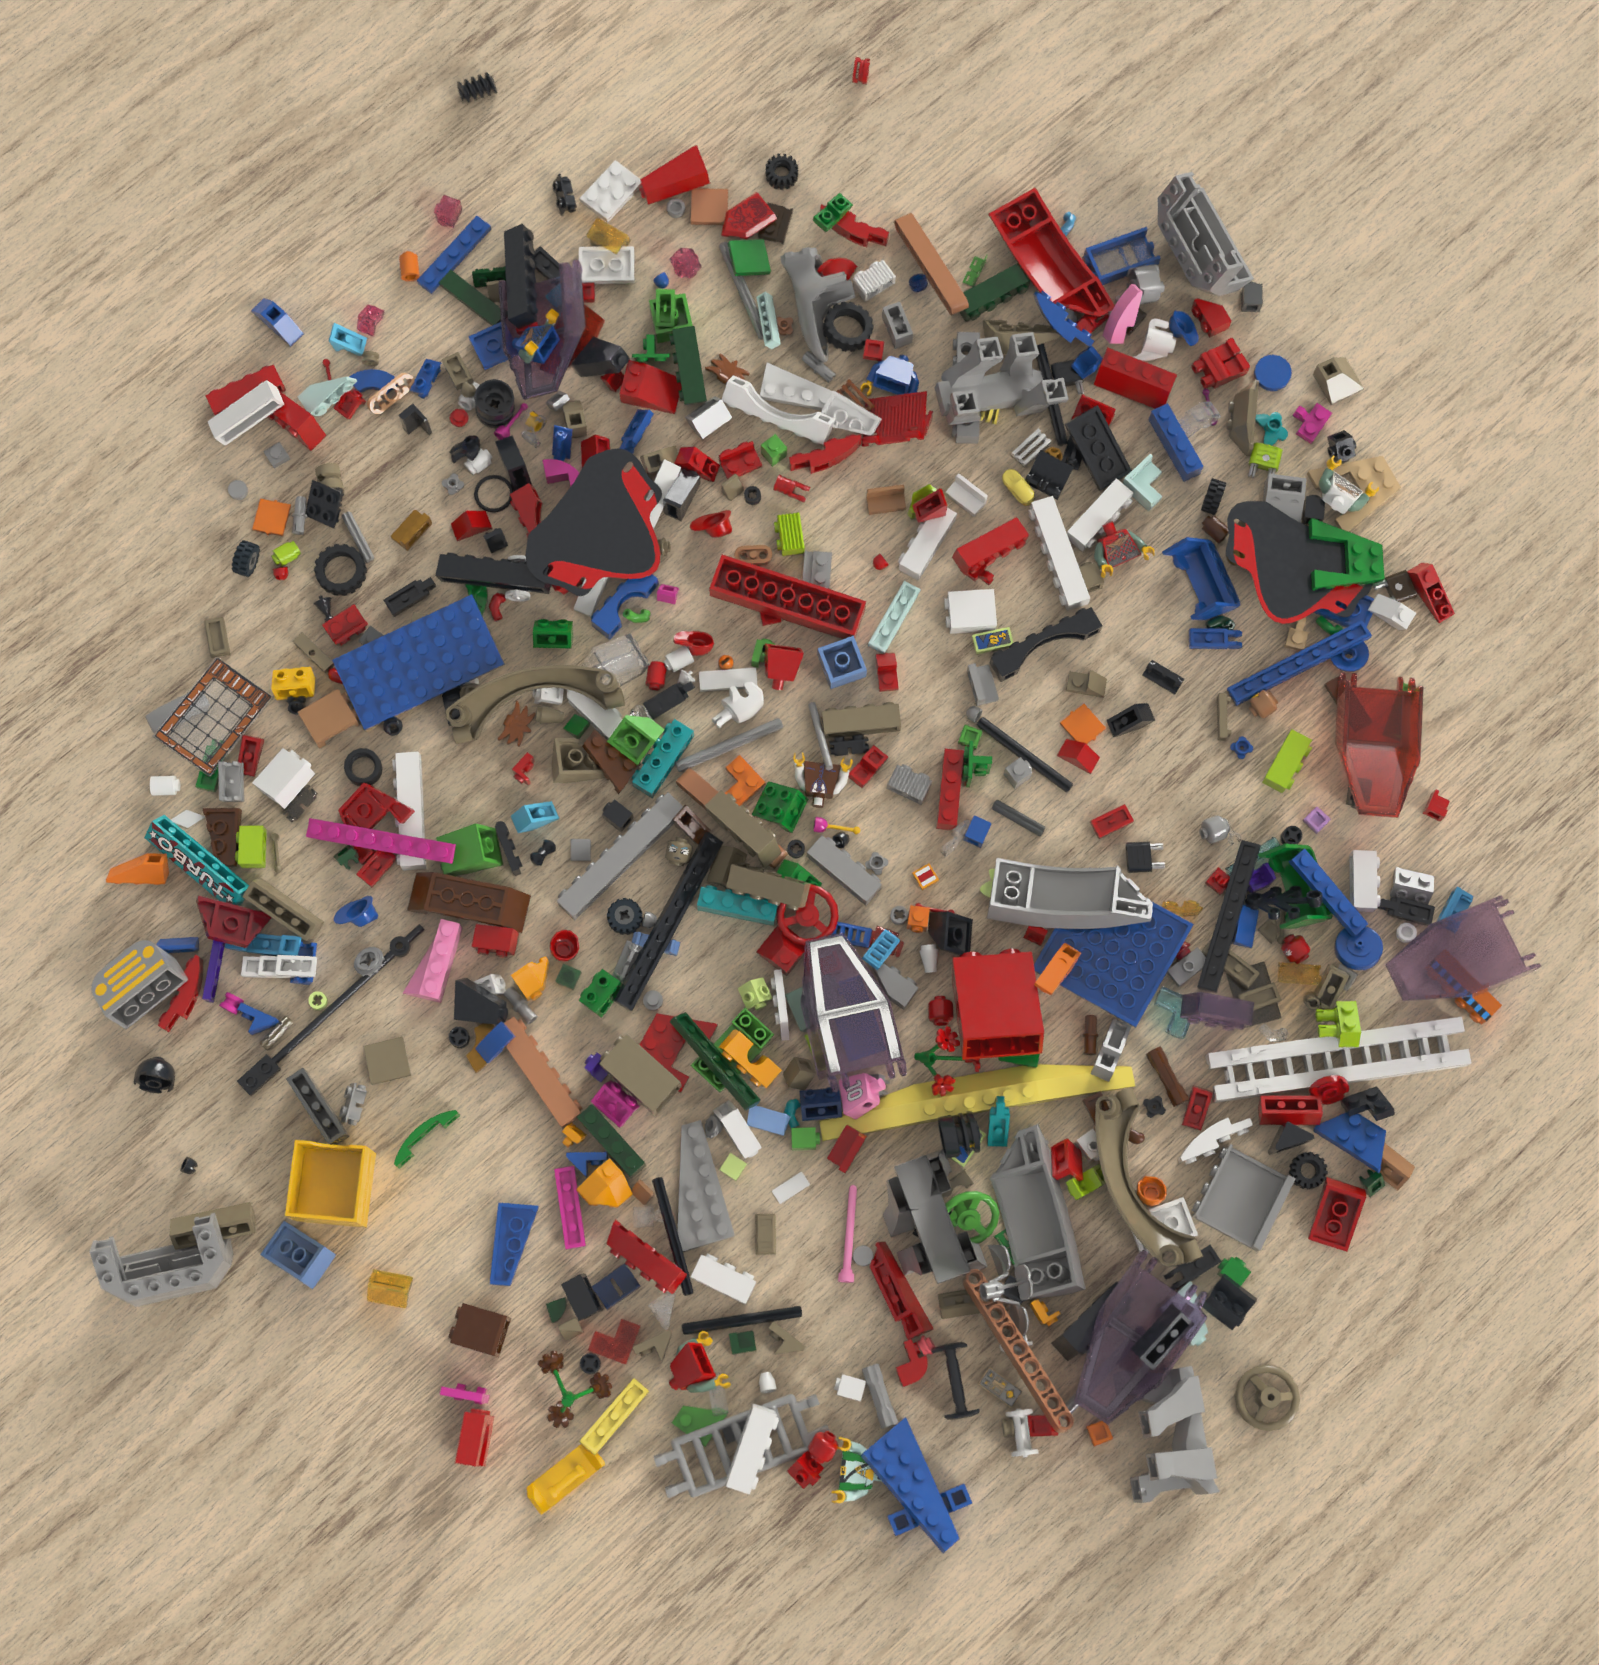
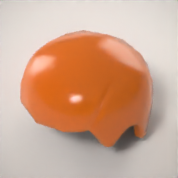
M1145 1176L1138 1181L1136 1193L1141 1202L1146 1206L1160 1204L1167 1195L1165 1184L1157 1177Z

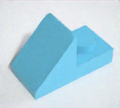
M333 323L329 342L334 350L338 352L344 349L361 356L364 352L367 338Z

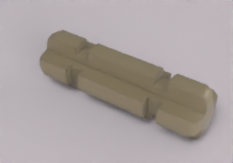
M284 1016L280 1020L281 1023L277 1024L268 1033V1037L260 1042V1045L265 1050H270L273 1043H276L286 1032L285 1029L291 1027L293 1021L289 1017Z

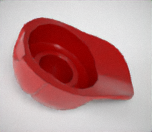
M681 631L675 634L673 638L675 644L687 646L692 656L708 654L715 644L710 634L701 631Z

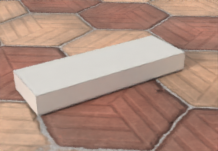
M756 667L699 672L700 692L729 690L732 686H735L737 689H744V683L753 682L757 685Z

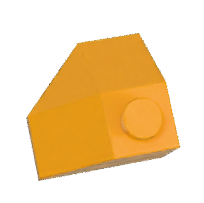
M546 956L539 959L540 963L530 962L511 975L528 1001L538 999L545 989L549 961Z
M610 1158L576 1189L589 1205L593 1206L607 1205L618 1208L633 1195L623 1172Z

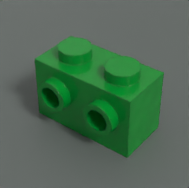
M540 619L534 621L533 648L572 649L573 621L566 619L558 621Z
M602 969L594 975L589 987L581 992L578 1001L602 1018L614 1003L622 983Z

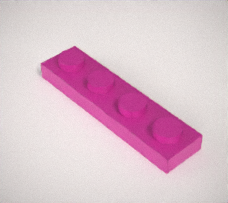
M575 1166L554 1169L565 1249L586 1247L579 1193L576 1191L578 1186Z

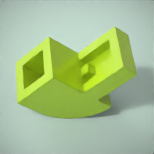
M1098 1164L1083 1173L1082 1181L1079 1182L1074 1177L1067 1181L1066 1184L1071 1196L1075 1200H1079L1105 1185L1106 1182L1101 1165Z

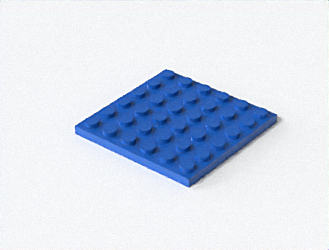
M1152 902V917L1149 922L1095 929L1055 928L1036 960L1034 969L1036 973L1041 975L1060 947L1067 943L1081 952V955L1060 986L1136 1028L1194 924Z

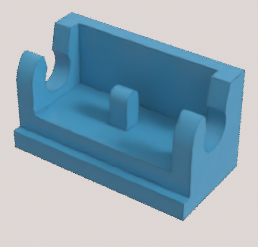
M1457 886L1452 890L1435 924L1455 934L1473 901V896Z

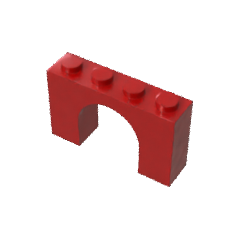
M471 1408L470 1412H464L455 1463L475 1467L486 1466L495 1417L490 1416V1411Z

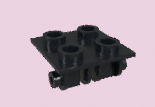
M1040 450L1025 481L1033 488L1058 500L1074 467Z
M312 480L305 513L307 517L335 528L339 522L338 518L341 512L339 507L342 506V503L340 502L345 494L343 489L339 487L333 489Z

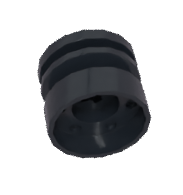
M496 379L487 380L479 385L474 397L477 418L482 424L491 428L507 425L514 417L513 390L507 383Z
M972 1111L966 1112L967 1121L964 1120L963 1114L959 1113L958 1123H954L951 1115L938 1117L939 1133L946 1159L960 1156V1147L962 1146L967 1155L970 1154V1145H972L974 1153L980 1152V1131Z

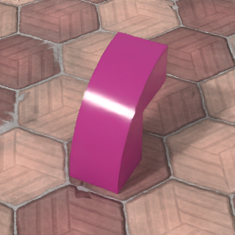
M543 460L547 484L569 480L570 486L573 485L579 475V472L573 466L560 460Z

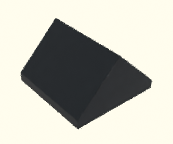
M1287 1121L1279 1127L1268 1153L1271 1155L1306 1144L1315 1139L1314 1135Z

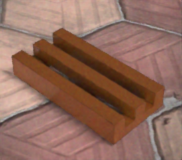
M850 379L846 381L845 385L841 386L840 390L836 391L844 397L846 396L843 393L846 392L856 404L868 411L874 407L871 401ZM850 386L869 405L867 408L848 389Z

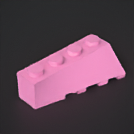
M444 919L440 920L437 934L403 994L439 1003L442 1002L463 929L460 923Z

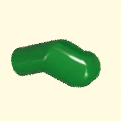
M1319 616L1316 619V624L1329 635L1343 630L1340 625L1334 627L1323 616Z

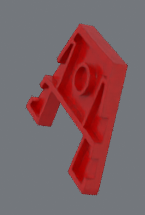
M363 783L338 810L343 824L373 829L389 811L402 824L415 812L414 809L367 783ZM353 846L359 855L358 860L361 865H365L376 852L374 849Z
M657 1013L639 1045L681 1082L682 1087L678 1091L681 1093L689 1080V1076L672 1068L686 1040L670 1023L671 1019L675 1016ZM693 1020L708 1039L711 1040L718 1024Z

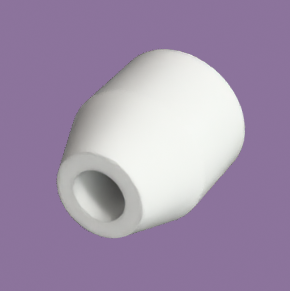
M770 1372L760 1374L759 1387L761 1394L777 1390L775 1379Z

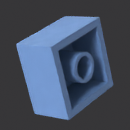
M854 636L817 649V656L830 689L867 676V669Z

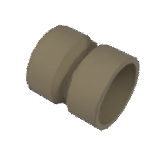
M327 463L315 469L318 482L333 489H336V487L342 488L344 492L338 464Z

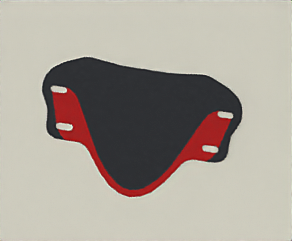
M617 448L605 450L587 459L570 489L551 513L528 536L525 554L526 564L534 577L543 583L561 586L576 596H585L591 591L598 580L603 577L638 579L650 576L657 571L661 554L650 521V514L661 500L662 490L646 474L636 456L626 450ZM628 462H632V468L625 473L623 468ZM649 490H653V496L646 501L644 496ZM549 564H551L553 566V569L547 576H545L543 574V571ZM582 577H585V584L582 588H577L576 584Z
M1264 501L1237 503L1230 510L1227 518L1229 539L1226 547V556L1231 562L1247 569L1251 573L1262 609L1273 621L1281 624L1293 623L1319 609H1327L1341 617H1349L1354 612L1359 600L1372 589L1373 583L1365 584L1364 587L1352 584L1346 587L1335 586L1329 589L1318 588L1317 590H1312L1311 573L1314 570L1346 574L1344 543L1309 539V526L1298 522ZM1234 519L1243 521L1246 526L1241 527L1237 525ZM1237 550L1243 553L1245 558L1242 559L1234 555L1233 551ZM1339 601L1345 604L1347 609L1338 607L1335 602Z

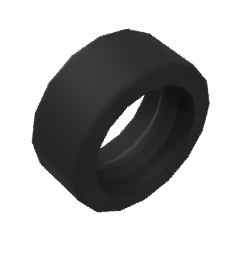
M359 748L353 750L346 757L344 771L348 779L357 786H361L363 783L373 785L382 774V764L374 751L367 748ZM360 757L370 758L375 765L373 773L366 778L356 777L352 772V764Z

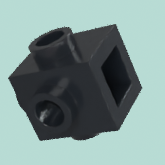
M1343 430L1327 436L1329 444L1327 451L1330 457L1335 456L1334 459L1336 461L1341 459L1342 462H1347L1350 458L1356 457V442L1348 432Z

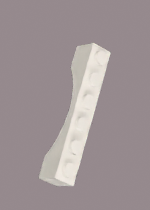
M732 376L727 381L722 401L727 406L741 409L748 415H755L764 422L776 424L780 429L790 430L799 437L811 439L815 444L824 445V442L829 439L835 421L834 418L820 412L797 415L780 411L764 401L754 390L750 382L736 376Z

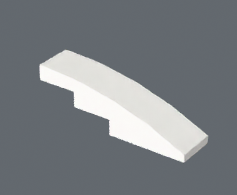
M290 955L243 956L241 976L256 978L315 977L317 957Z

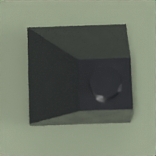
M949 911L929 913L928 933L941 950L961 956L971 951L973 919Z

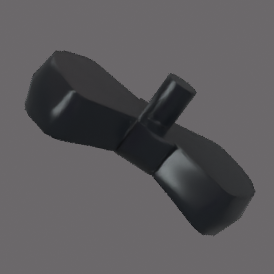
M545 839L538 852L530 854L531 862L534 865H542L544 858L556 851L555 843Z

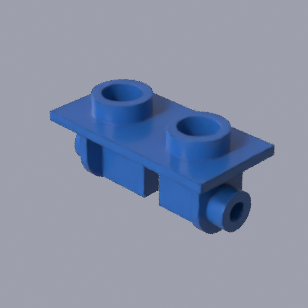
M425 359L410 391L419 393L418 396L422 399L428 397L432 387L431 382H435L438 374L441 372V362Z
M554 425L553 459L564 461L565 458H571L573 429Z

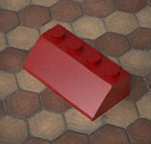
M1107 347L1093 385L1156 409L1166 404L1177 374Z

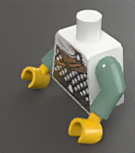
M1335 456L1331 457L1326 462L1328 468L1324 470L1319 480L1322 500L1329 504L1333 510L1339 511L1341 514H1345L1347 511H1360L1369 501V497L1377 493L1379 487L1376 490L1371 489L1370 486L1373 484L1371 482L1365 488V493H1363L1362 490L1336 472H1333L1335 468L1341 465L1342 461L1340 459L1334 463L1333 459Z

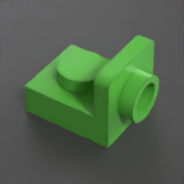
M757 639L751 666L759 668L760 662L764 663L765 643L774 645L775 643H772L769 639Z

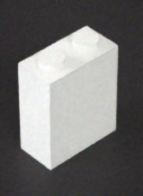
M994 589L948 592L947 598H944V608L948 610L949 616H946V628H950V634L996 630L997 619Z
M282 748L252 783L263 794L285 809L315 773L310 769L312 765L304 758L300 760L301 757L293 750L288 752Z

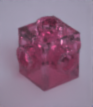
M680 248L669 258L678 277L692 278L702 267L698 256L692 248Z

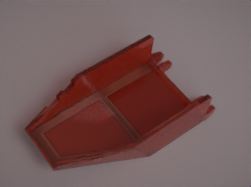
M1345 672L1340 673L1337 694L1335 745L1358 815L1398 818L1409 787L1413 782V777L1421 760L1424 687L1418 686L1416 688L1414 678H1409L1408 691H1403V677H1398L1397 690L1357 687V673H1352L1350 680H1346Z

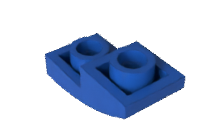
M500 1022L475 1049L489 1064L516 1036L504 1022Z

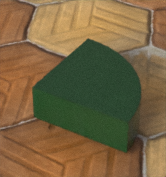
M566 1297L546 1303L552 1323L557 1322L563 1316L567 1306Z

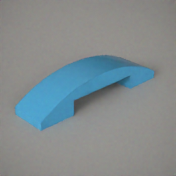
M258 934L247 948L227 943L225 948L268 956H298L302 938L289 935Z

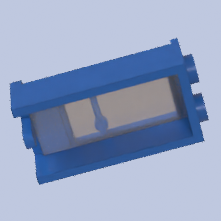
M1144 227L1085 248L1082 260L1093 274L1099 278L1102 285L1126 277L1127 271L1130 268L1151 264L1159 265L1161 257L1160 255L1154 256V244L1152 241L1148 242L1146 238L1148 229Z

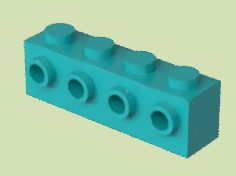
M676 719L666 725L663 731L665 734L655 742L652 753L645 756L642 762L644 765L640 771L637 769L632 776L633 787L652 799L674 768L675 762L680 759L695 736L694 730Z
M706 885V888L701 887L697 903L698 911L774 926L778 905L769 903V899L763 898L758 900L751 898L748 893H745L743 896L733 893L729 889H726L725 892L719 891L717 887Z

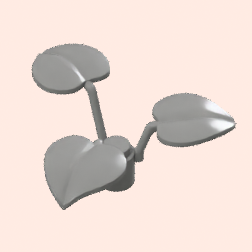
M988 1245L999 1276L989 1280L988 1283L980 1284V1296L983 1300L992 1299L993 1302L999 1301L1011 1304L1010 1318L1023 1337L1029 1327L1026 1309L1020 1307V1303L1017 1301L999 1297L1004 1294L1005 1288L1018 1286L1020 1296L1025 1300L1030 1299L1033 1293L1030 1270L1024 1264L1018 1265L1015 1269L1017 1282L1005 1285L999 1283V1280L1006 1279L1008 1276V1270L1011 1267L1009 1253L1003 1245Z

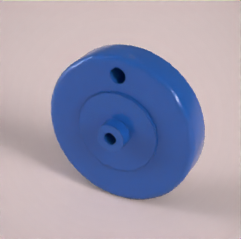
M1367 926L1354 937L1344 928L1337 935L1334 951L1338 960L1346 967L1353 970H1367L1379 962L1383 952V943L1380 936Z

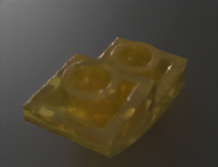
M1192 900L1184 901L1181 907L1173 901H1163L1160 905L1179 917L1196 916L1203 909V907L1199 906V903Z

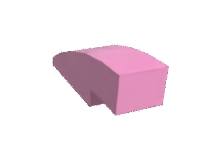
M1131 284L1123 293L1108 318L1102 336L1110 344H1123L1127 326L1134 327L1142 296V291L1135 284Z

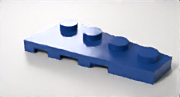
M498 1203L490 1285L511 1286L539 1206Z

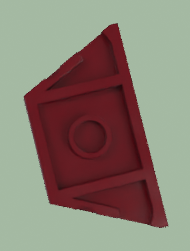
M198 896L196 899L207 939L247 948L272 918L265 912L202 896Z

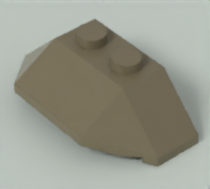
M1254 380L1238 392L1233 401L1229 402L1228 412L1231 413V418H1228L1227 430H1230L1229 437L1246 456H1250L1253 451L1259 380Z

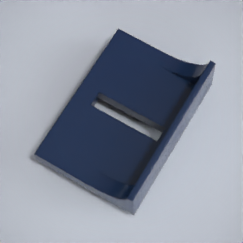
M625 1263L592 1286L607 1310L641 1287ZM612 1278L623 1292V1295L620 1296L610 1282Z

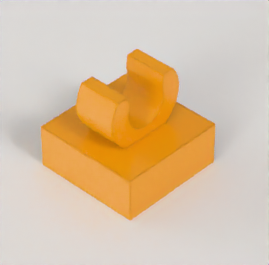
M573 1123L567 1125L562 1131L567 1136L562 1143L568 1148L574 1142L576 1144L583 1142L587 1137V1134Z

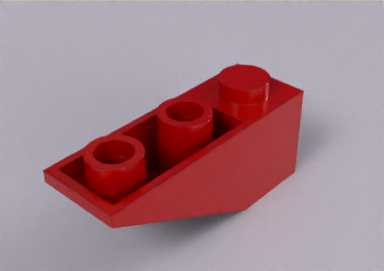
M1420 563L1407 571L1417 594L1438 623L1455 614L1433 564Z

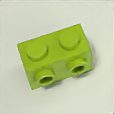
M263 825L239 827V832L236 833L239 851L235 853V860L241 868L266 867L267 830Z

